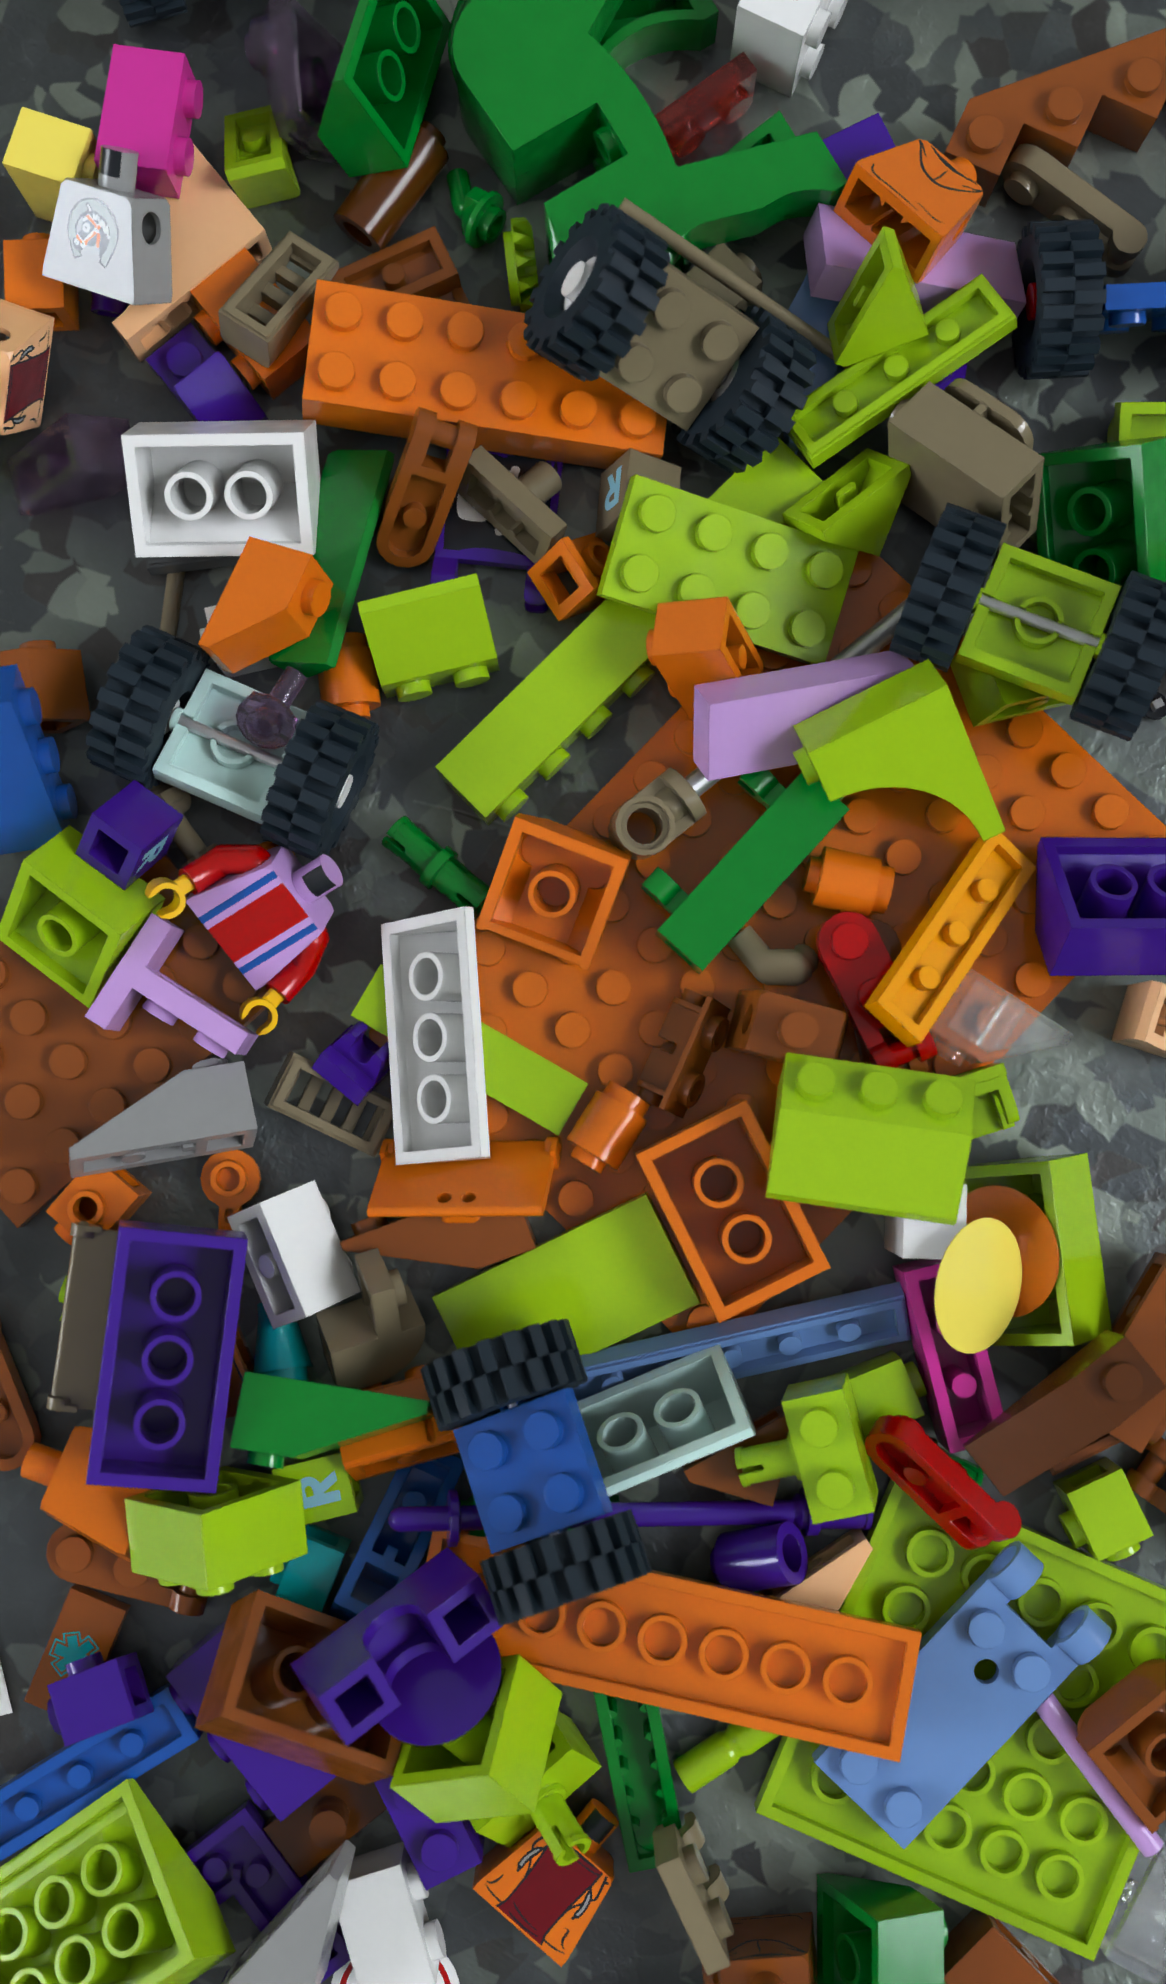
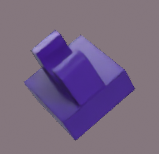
M362 1021L357 1022L355 1025L351 1024L319 1055L311 1067L357 1106L390 1073L388 1042L381 1048L364 1035L368 1026Z

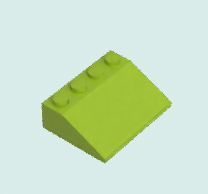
M126 1779L0 1867V1984H188L236 1952L212 1889L135 1779Z

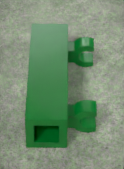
M769 770L741 775L737 784L767 810L690 895L681 889L659 867L642 883L641 889L671 914L659 927L655 935L700 974L850 810L841 801L844 797L830 802L820 782L817 781L808 786L802 772L787 788L779 783Z

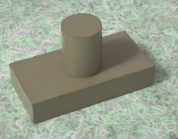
M481 445L472 452L457 490L461 497L534 564L564 537L567 524L545 504L562 488L561 478L550 464L539 461L517 479Z

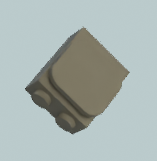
M962 378L954 379L944 391L929 381L911 399H904L897 404L887 423L888 456L909 464L911 469V477L901 503L935 527H937L948 502L1006 523L1005 532L991 566H994L1003 542L1019 548L1037 530L1044 457L1033 450L1034 439L1029 425L1016 411L972 382Z

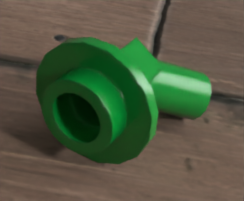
M456 168L451 170L446 177L450 199L455 214L461 219L462 234L465 236L466 243L473 249L480 248L486 242L488 244L493 243L502 232L507 215L506 211L503 210V196L497 191L487 192L477 186L472 189L469 173L465 169Z

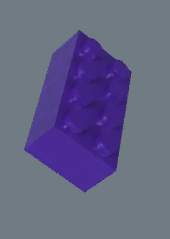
M119 1220L86 1485L216 1493L248 1238L245 1232Z

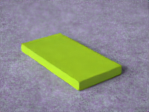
M648 1191L537 1244L535 1249L510 1257L443 1289L432 1297L457 1350L463 1347H470L475 1345L476 1342L488 1338L492 1339L501 1336L503 1333L512 1330H521L529 1325L537 1323L541 1325L550 1320L567 1319L569 1320L580 1355L596 1353L700 1304L701 1300Z

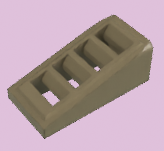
M289 231L219 309L221 337L229 345L262 366L269 368L285 349L313 308L317 279L331 281L339 269V261ZM291 261L310 273L307 279H304L287 268L286 265ZM277 281L293 291L294 294L290 296L273 284ZM263 301L278 312L274 315L261 307L260 303Z
M289 1051L264 1104L375 1158L393 1121L392 1100L372 1091L358 1106L353 1102L351 1103L339 1127L331 1123L344 1094L333 1086L319 1115L316 1116L310 1113L309 1110L323 1082L327 1080L311 1068L315 1062ZM304 1070L312 1075L297 1105L287 1102V1099L301 1071ZM367 1102H370L377 1107L361 1138L352 1132Z

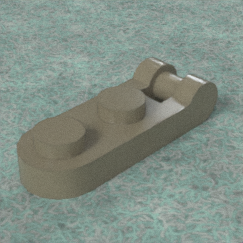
M1028 143L1020 144L1007 159L1001 173L1005 181L1004 189L1014 201L1021 205L1032 206L1050 221L1094 220V224H1097L1100 229L1099 239H1103L1104 252L1102 262H1106V276L1118 278L1129 271L1148 240L1146 227L1140 221L1046 151Z

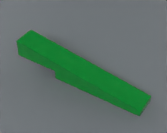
M619 1492L609 1496L610 1502H620ZM593 1692L629 1873L656 1868L652 1837L655 1827L663 1824L665 1828L675 1823L678 1830L682 1828L660 1708Z

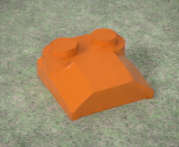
M518 813L512 823L475 928L482 931L490 930L579 965L580 969L588 971L632 856L607 841L558 822Z

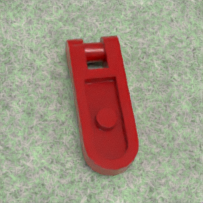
M846 911L835 914L825 921L817 933L816 948L818 956L871 1064L898 1068L916 1058L922 1063L938 1055L936 1044L930 1032H928L922 1043L906 1047L900 1040L887 1045L879 1029L885 1026L864 1007L893 964L876 927L870 919L860 913Z
M904 1415L881 1416L875 1421L865 1439L864 1446L869 1457L961 1547L966 1550H975L989 1545L992 1540L1001 1542L1014 1538L1020 1533L1022 1526L1021 1517L1016 1507L1008 1501L996 1502L968 1475L966 1469L960 1463L951 1459L925 1433L917 1421Z

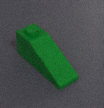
M245 1371L230 1448L248 1450L247 1464L283 1469L285 1457L306 1459L435 1416L431 1403L427 1400Z

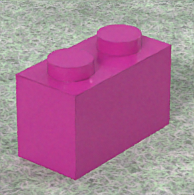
M113 44L94 162L99 169L101 145L118 146L137 151L139 156L135 189L180 199L183 176L189 177L193 170L194 145L190 138L192 119H200L203 110L202 82L195 79L185 53Z

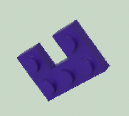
M249 1799L184 1849V1851L212 1889L218 1906L234 1895L261 1932L306 1884L309 1878L306 1874L301 1878L297 1876L264 1831L266 1821ZM339 1921L328 1968L322 1982L350 1961ZM229 1970L226 1971L225 1976H224V1978H223V1980H222V1983H223V1981H224L226 1975L228 1974Z

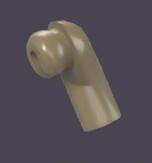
M750 925L727 944L759 982L766 985L798 986L809 981L812 973L818 968V956L810 946L797 944L794 949H770Z

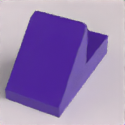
M191 323L146 358L150 368L194 421H252L268 419L221 352H215Z

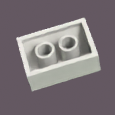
M316 419L139 422L121 435L136 557L240 556L249 536L311 555L316 553L320 495Z

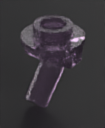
M287 666L269 694L253 691L239 704L236 713L237 726L242 735L252 744L261 748L277 749L284 747L293 738L299 720L293 715L290 706L308 680L306 676L298 670Z

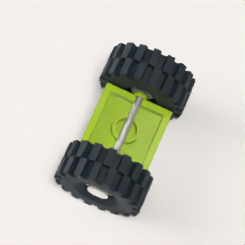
M948 502L912 584L889 651L918 662L929 659L935 668L947 672L971 613H974L955 662L1071 705L1072 710L1069 719L1130 741L1134 733L1137 732L1142 718L1145 717L1166 670V582L1132 570L1125 581L1123 589L1120 591V585L1003 542L987 584L983 588L1007 524Z

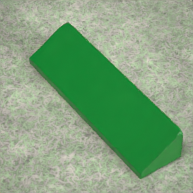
M335 450L327 455L320 479L316 553L313 557L334 583L331 589L330 602L325 613L318 617L309 637L268 657L272 664L302 679L336 667L395 460V454L388 450Z

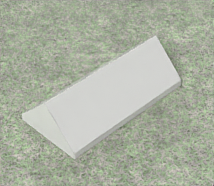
M463 906L381 924L396 1165L490 1159L473 907Z

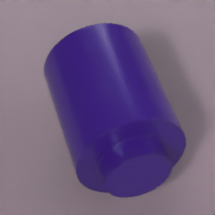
M787 1521L721 1533L711 1551L710 1566L715 1579L721 1585L751 1592L801 1584L808 1570V1553L800 1530L795 1524Z

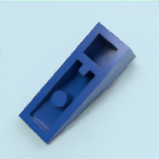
M450 1455L396 1470L328 1615L348 1622L418 1569L430 1543L432 1531H394L388 1524L389 1514L394 1508L400 1506H446L448 1490L455 1488L464 1469L461 1459Z

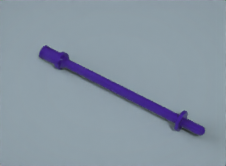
M801 1487L799 1493H796L791 1499H775L773 1507L751 1500L610 1502L613 1512L573 1525L567 1529H573L632 1509L637 1527L768 1525L788 1521L795 1524L804 1536H817L820 1530L828 1529L870 1530L873 1524V1513L813 1525L804 1488ZM457 1489L448 1490L446 1506H400L394 1508L388 1517V1524L397 1532L446 1531L448 1547H457L461 1531L484 1530L477 1506L461 1505Z

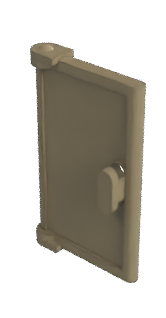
M87 1221L71 1223L70 1236H73L59 1340L51 1394L47 1396L46 1409L56 1412L77 1413L78 1409L95 1410L118 1230L103 1229V1225L90 1224Z

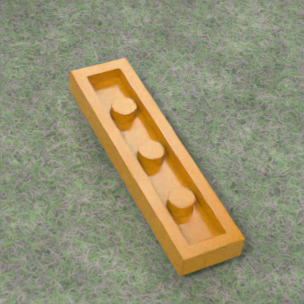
M1002 833L986 841H983L979 836L864 1005L906 1047L922 1043L1037 868Z

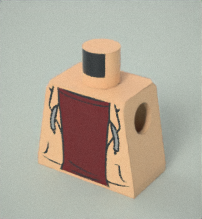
M0 299V435L5 436L41 426L54 317Z

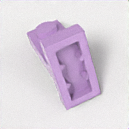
M151 913L87 1011L85 1017L105 1030L120 1031L142 996H145L147 999L142 1007L146 1011L174 1026L178 1018L198 1030L193 1040L211 1053L223 1059L229 1051L236 1055H246L259 1035L159 971L185 931L169 920L162 919L158 915Z

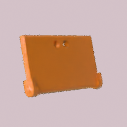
M547 1136L546 1140L489 1141L490 1159L396 1165L394 1138H385L379 1151L381 1165L367 1206V1216L441 1217L444 1223H475L480 1217L544 1216L553 1169L559 1168L562 1151L561 1139L559 1136Z

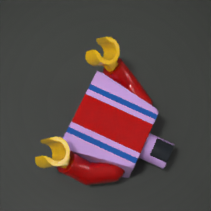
M219 844L179 869L180 877L171 880L166 877L152 879L146 886L145 895L151 898L163 889H172L174 893L172 902L168 906L160 908L156 914L162 919L177 917L182 913L187 903L255 991L265 985L267 992L263 997L255 996L248 998L239 1008V1018L241 1020L255 1006L262 1005L267 1008L268 1019L255 1032L257 1035H265L271 1032L277 1025L278 1013L276 1008L280 1003L288 1005L318 969L330 939L326 925L334 912L332 904L325 895L343 885V877L337 864L325 854L302 866L290 850L279 845L266 850L258 844ZM191 892L188 898L186 899L185 895Z

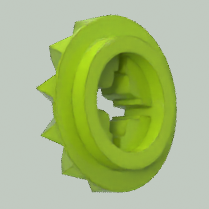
M526 217L510 218L511 231L503 232L511 306H520L521 313H526V311L533 307V303L529 301L533 288L539 287L533 230Z

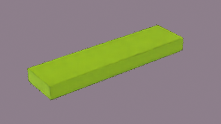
M982 273L923 314L928 335L850 365L807 395L808 399L803 410L796 409L791 419L796 423L787 434L813 469L887 419L900 401L911 399L929 381L936 385L1017 328V316Z
M380 964L350 1016L364 1022L369 1027L388 1037L383 965ZM481 1022L486 1094L559 1136L589 1083Z

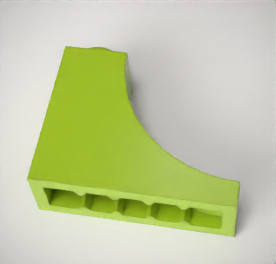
M929 659L793 725L803 746L792 752L808 786L819 781L830 802L864 790L890 787L909 788L936 795L960 809L969 818L983 841L1006 831L948 685Z

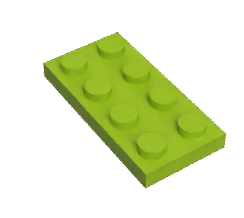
M635 474L629 480L596 596L655 615L658 603L728 596L756 648L811 665L826 661L859 551L825 542L795 528Z

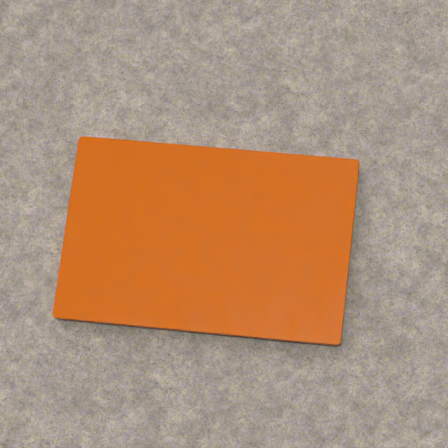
M862 551L858 552L825 662L834 658L908 598L912 586L880 556ZM962 635V638H961V640H960V643H959V645H958V648H957V650H956V653H955L954 657H955V656L958 654V652H959V649H960L961 644H962V642H963V640H964V637H965L964 635ZM891 642L879 652L889 651ZM756 648L764 662L763 673L808 665ZM908 658L914 665L921 663ZM951 666L947 672L937 669L948 685L1006 831L1002 834L1036 867L1037 845L1041 837L1166 838V826L1043 710L973 727ZM681 707L566 826L611 843L608 826L611 816L621 805L634 797L670 767L679 772L684 778L697 768L693 761L694 720H690ZM798 764L769 770L785 788L801 773ZM741 775L723 778L703 793L700 799L706 808L707 814L674 839L664 850L647 859L630 860L588 971L580 969V966L573 962L490 930L482 931L475 928L481 1022L589 1083L559 1134L562 1145L559 1168L553 1169L545 1210L568 1230L648 1191L701 1299L700 1304L661 1321L672 1333L718 1323V1320L634 1152L740 1099L748 1101L771 1147L777 1088L783 1063L724 1048L725 1039L721 1048L717 1052L711 1053L703 1072L705 1076L704 1089L697 1103L687 1109L684 1118L649 1104L650 1107L643 1117L647 1124L618 1171L606 1166L601 1175L573 1159L570 1155L576 1146L566 1140L567 1136L596 1090L603 1092L609 1081L617 1083L638 1096L641 1087L636 1084L653 1046L673 1055L677 1044L658 1036L674 997L681 998L685 988L699 993L706 998L707 995L713 997L731 1009L727 1017L729 1027L739 990L762 989L846 1012L818 956L816 948L817 933L822 924L833 915L842 912L811 905V893L802 891L803 878L809 856L820 857L824 846L881 858L882 865L894 867V885L885 914L871 912L867 918L888 924L897 933L901 948L903 949L980 836L969 818L950 802L924 791L896 787L864 790L846 795L841 800L850 810L734 936L736 937L750 925L770 949H794L797 944L810 946L818 956V968L812 973L809 981L798 986L766 985L759 982L728 945L698 974L655 935L659 927L671 914L641 889L642 883L659 867L681 889L690 895L767 809L749 796L737 784ZM632 813L629 816L627 831L630 837L641 844L651 843L656 833L653 820L643 813ZM1037 868L929 1030L938 1050V1055L927 1060L929 1073L954 1076L993 1063L1075 977L1049 976L1035 932ZM479 916L474 920L475 927ZM849 1020L839 1060L861 1063L854 1028ZM373 1028L370 1029V1040L380 1048L388 1042L387 1036ZM893 1036L883 1038V1040L889 1045L897 1041L898 1038ZM486 1094L489 1141L546 1140L547 1136H558ZM799 1203L819 1245L852 1211ZM767 1300L727 1320L753 1315Z

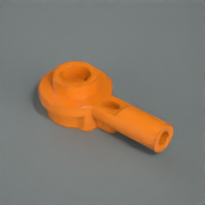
M242 1150L213 1154L202 1168L200 1177L202 1190L210 1201L219 1206L218 1229L232 1230L227 1217L242 1211V1206L249 1203L259 1190L261 1182L259 1166L252 1156Z

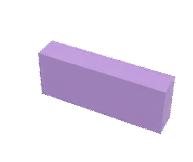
M818 203L803 234L810 295L840 302L872 245L833 211L835 206ZM963 232L957 242L928 275L918 284L914 282L923 314L982 273L1018 318L1027 302L1015 242Z
M884 651L694 685L693 761L708 781L797 765L792 752L803 746L793 725L914 666V664L905 656L892 651Z

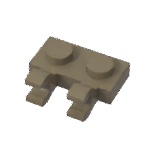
M690 1811L684 1814L685 1824L681 1829L678 1830L675 1823L665 1828L661 1824L655 1827L652 1837L656 1868L708 1976L731 1966L726 1938L734 1935V1929L724 1902L729 1897L730 1889L720 1867L716 1863L709 1866L710 1876L708 1877L705 1863L699 1851L705 1843V1835L695 1814Z

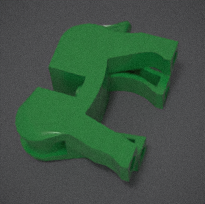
M458 0L449 29L448 57L457 85L463 126L474 145L517 206L593 162L594 174L544 202L548 265L551 264L555 257L553 250L560 240L564 243L569 238V229L576 221L583 224L586 212L592 208L598 210L599 205L607 203L610 206L613 204L618 208L624 198L633 202L702 251L710 246L757 235L772 225L787 219L812 217L818 203L836 206L847 182L845 176L818 132L795 136L780 110L723 155L681 166L676 165L657 119L624 69L641 59L655 54L683 50L701 51L715 43L719 10L713 0ZM668 247L666 251L670 254V264L686 274L692 263Z

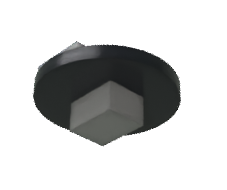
M1159 692L1153 696L1150 707L1145 715L1151 720H1159L1166 715V698Z

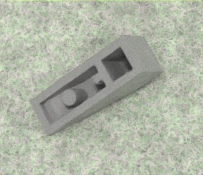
M210 1058L195 1063L192 1069L181 1071L69 1148L71 1178L253 1147L258 1127L244 1061L228 1063V1060L225 1058Z
M346 1839L238 1956L222 1984H321L328 1968L356 1849L350 1841Z

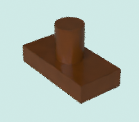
M336 1776L282 1822L275 1815L269 1818L265 1823L264 1831L297 1876L301 1878L338 1849L346 1839L352 1838L387 1810L374 1782L361 1785Z

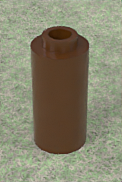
M424 119L422 120L408 168L362 175L333 215L340 229L351 240L368 252L375 253L388 245L448 162L449 156L444 148L446 140L434 125Z

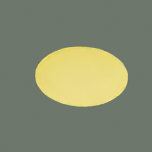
M979 1218L964 1226L947 1247L937 1273L934 1293L937 1324L946 1342L955 1350L966 1354L981 1352L994 1344L1008 1327L1019 1301L1022 1285L1020 1249L1011 1230L997 1219Z

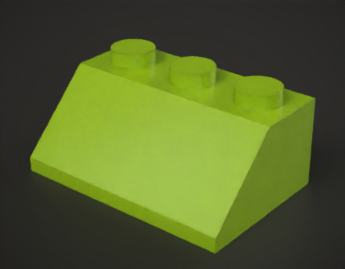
M786 1052L777 1088L765 1198L954 1226L958 1217L973 1137L976 1079Z
M1088 1153L1036 1156L967 1165L964 1184H967V1194L977 1188L989 1185L1007 1186L1022 1192L1031 1198L1047 1216L1054 1230L1059 1248L1058 1276L1049 1297L1033 1312L1012 1318L1004 1333L991 1346H1076L1095 1339L1106 1329L1112 1331Z

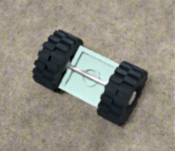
M145 625L141 631L137 629L131 635L130 644L125 642L119 650V660L117 663L112 662L107 672L108 681L105 687H100L96 697L100 701L97 709L91 713L89 724L93 725V728L86 736V745L90 746L86 755L87 759L91 760L90 763L131 782L136 780L147 789H152L153 785L158 786L161 782L167 783L261 824L260 834H263V839L311 860L316 859L322 854L329 856L331 848L334 849L339 841L341 831L346 829L349 823V816L352 810H355L361 789L365 787L369 776L367 773L375 758V753L373 752L379 741V736L377 735L380 727L378 723L321 699L316 701L315 706L311 705L307 711H304L212 671L211 664L208 663L210 656L195 644L153 626Z

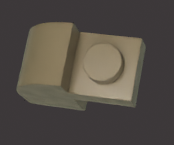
M378 1248L354 1255L362 1298L315 1313L323 1355L335 1386L359 1390L385 1381L403 1370L414 1359L424 1342L426 1326L408 1284H403L397 1268L387 1270Z

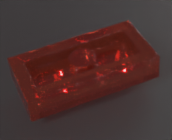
M744 51L655 115L673 157L677 155L679 158H683L689 155L703 142L708 131L722 121L725 124L733 123L749 109L753 101L757 68Z

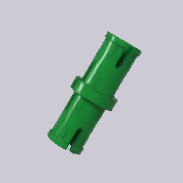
M406 815L397 820L386 833L391 838L388 836L384 837L381 844L419 874V882L428 890L433 886L457 907H473L475 919L481 913L490 887L457 860L459 854L449 845L445 849L411 822Z

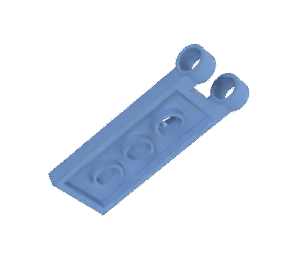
M1020 1541L1012 1542L994 1558L982 1575L921 1638L900 1762L826 1745H820L812 1753L814 1763L903 1849L917 1837L1078 1665L1086 1664L1094 1659L1110 1639L1111 1628L1087 1605L1079 1606L1071 1611L1047 1640H1044L1008 1605L1011 1600L1024 1595L1036 1583L1044 1568V1564ZM983 1659H990L996 1663V1672L988 1680L978 1679L974 1675L975 1665Z

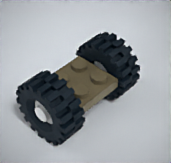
M607 203L599 205L598 210L590 209L584 215L583 224L576 221L569 229V238L564 243L560 240L553 250L555 254L554 259L550 265L545 264L539 275L543 279L539 287L533 288L529 299L533 303V307L526 311L524 323L528 325L523 331L524 339L528 341L526 345L577 379L584 382L586 379L593 381L600 376L673 422L671 425L672 432L677 435L675 439L679 443L724 471L731 473L733 470L736 473L745 472L747 464L755 467L762 462V452L764 450L771 454L780 445L777 439L782 431L790 432L796 423L791 419L796 409L803 410L808 397L803 394L804 389L813 385L815 373L809 370L816 364V354L811 351L814 347L811 341L762 307L758 308L755 305L747 306L745 312L741 309L737 310L670 264V254L666 251L669 246L666 241L615 205L611 204L610 206Z

